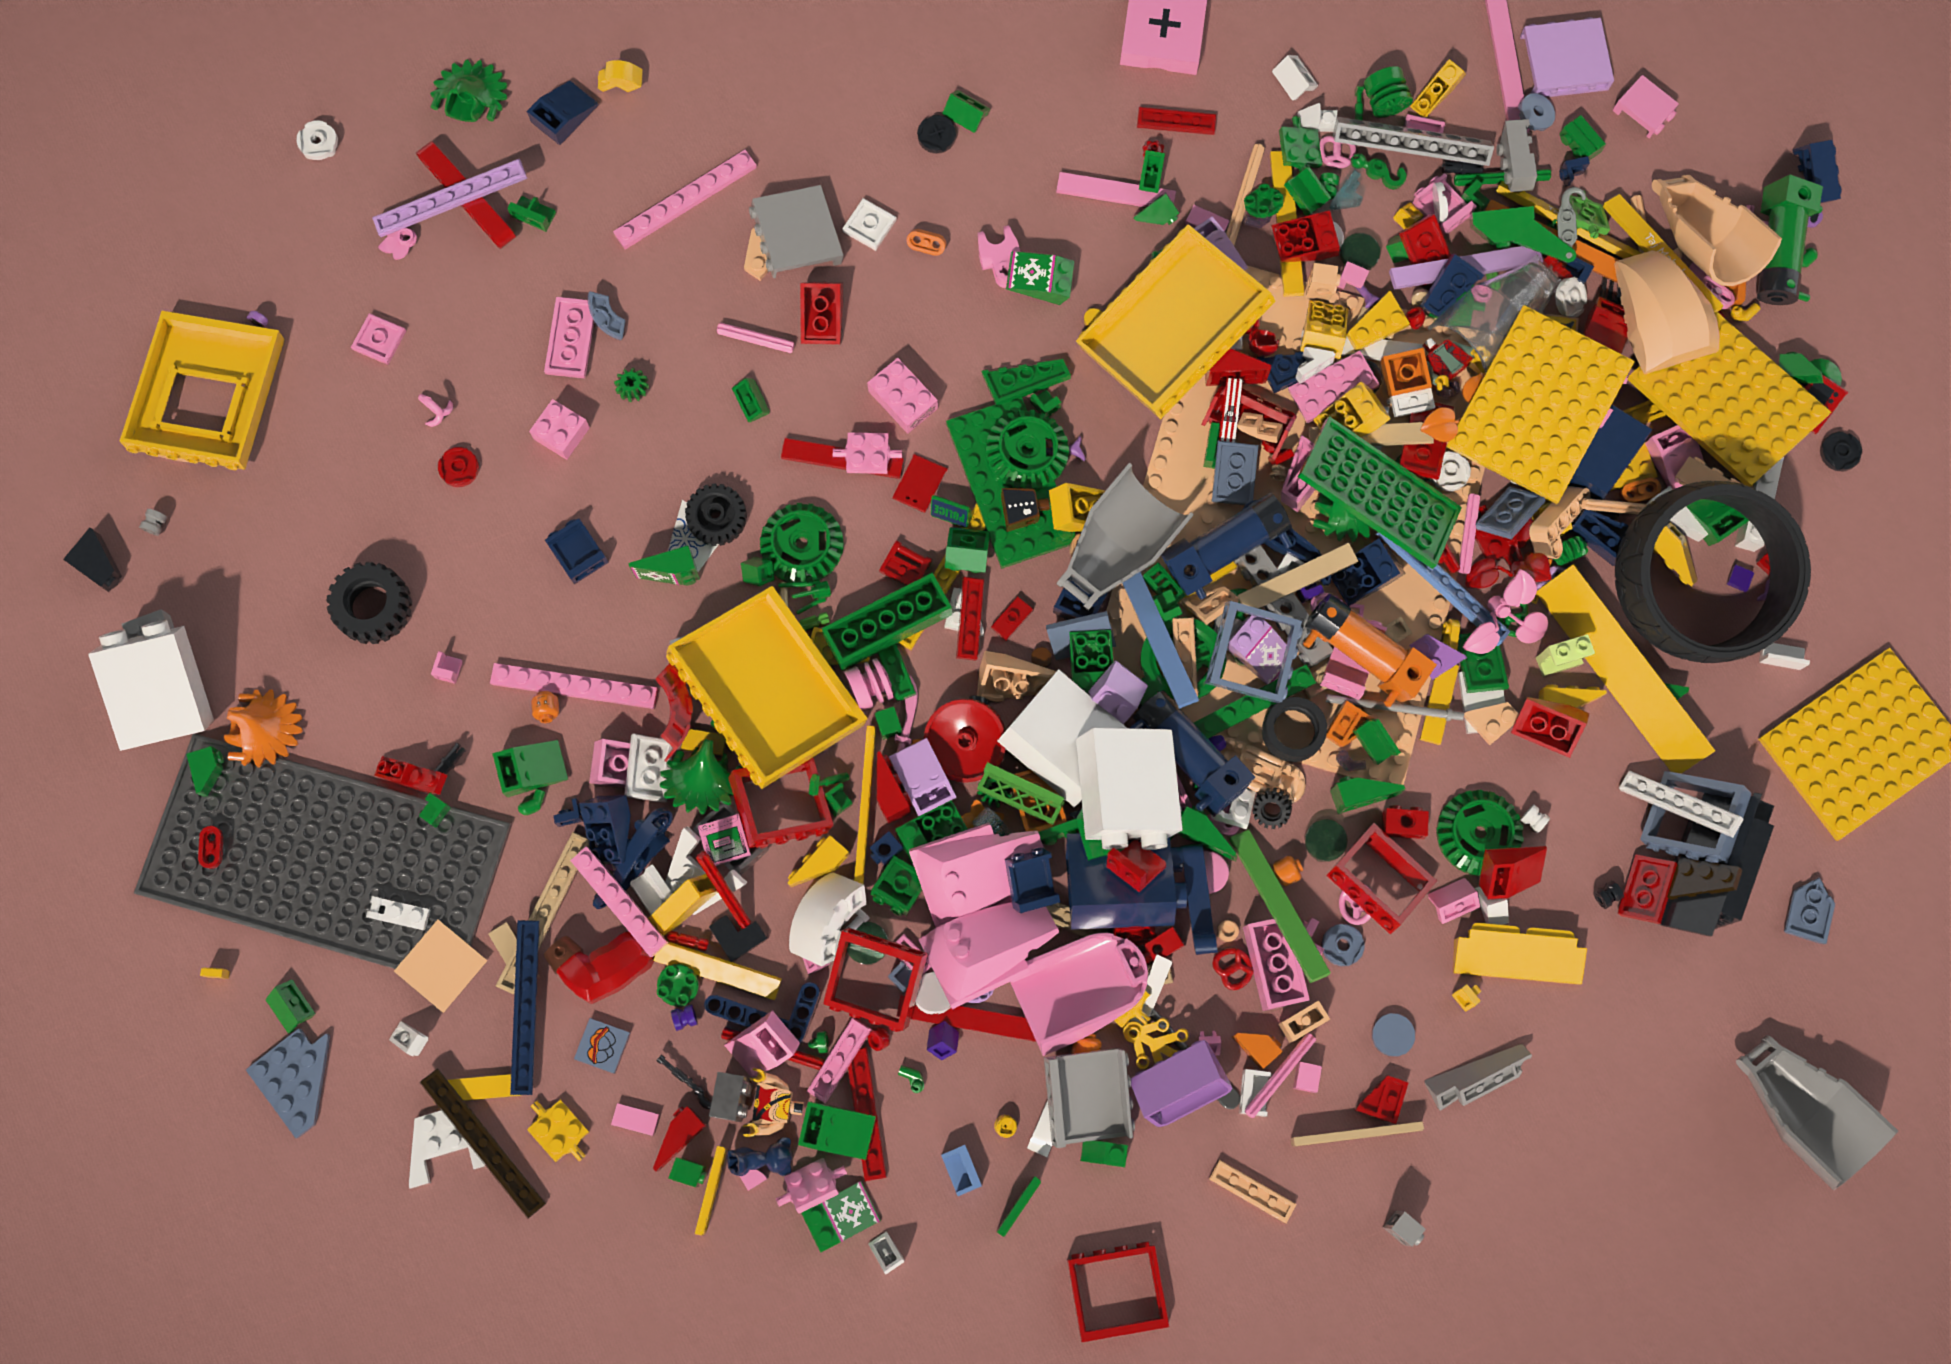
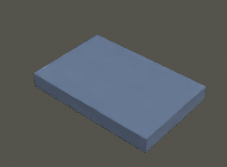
M1225 441L1217 442L1211 502L1245 506L1250 501H1253L1259 445Z
M1509 486L1475 524L1476 529L1512 539L1543 505L1545 498L1538 494Z
M1107 611L1046 625L1056 660L1070 657L1069 632L1111 630L1112 647H1116Z

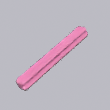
M719 323L717 327V333L720 335L792 353L794 349V342L725 323Z
M1478 494L1468 495L1459 559L1460 570L1458 571L1462 574H1469L1471 571L1476 533L1475 524L1477 523L1480 496Z

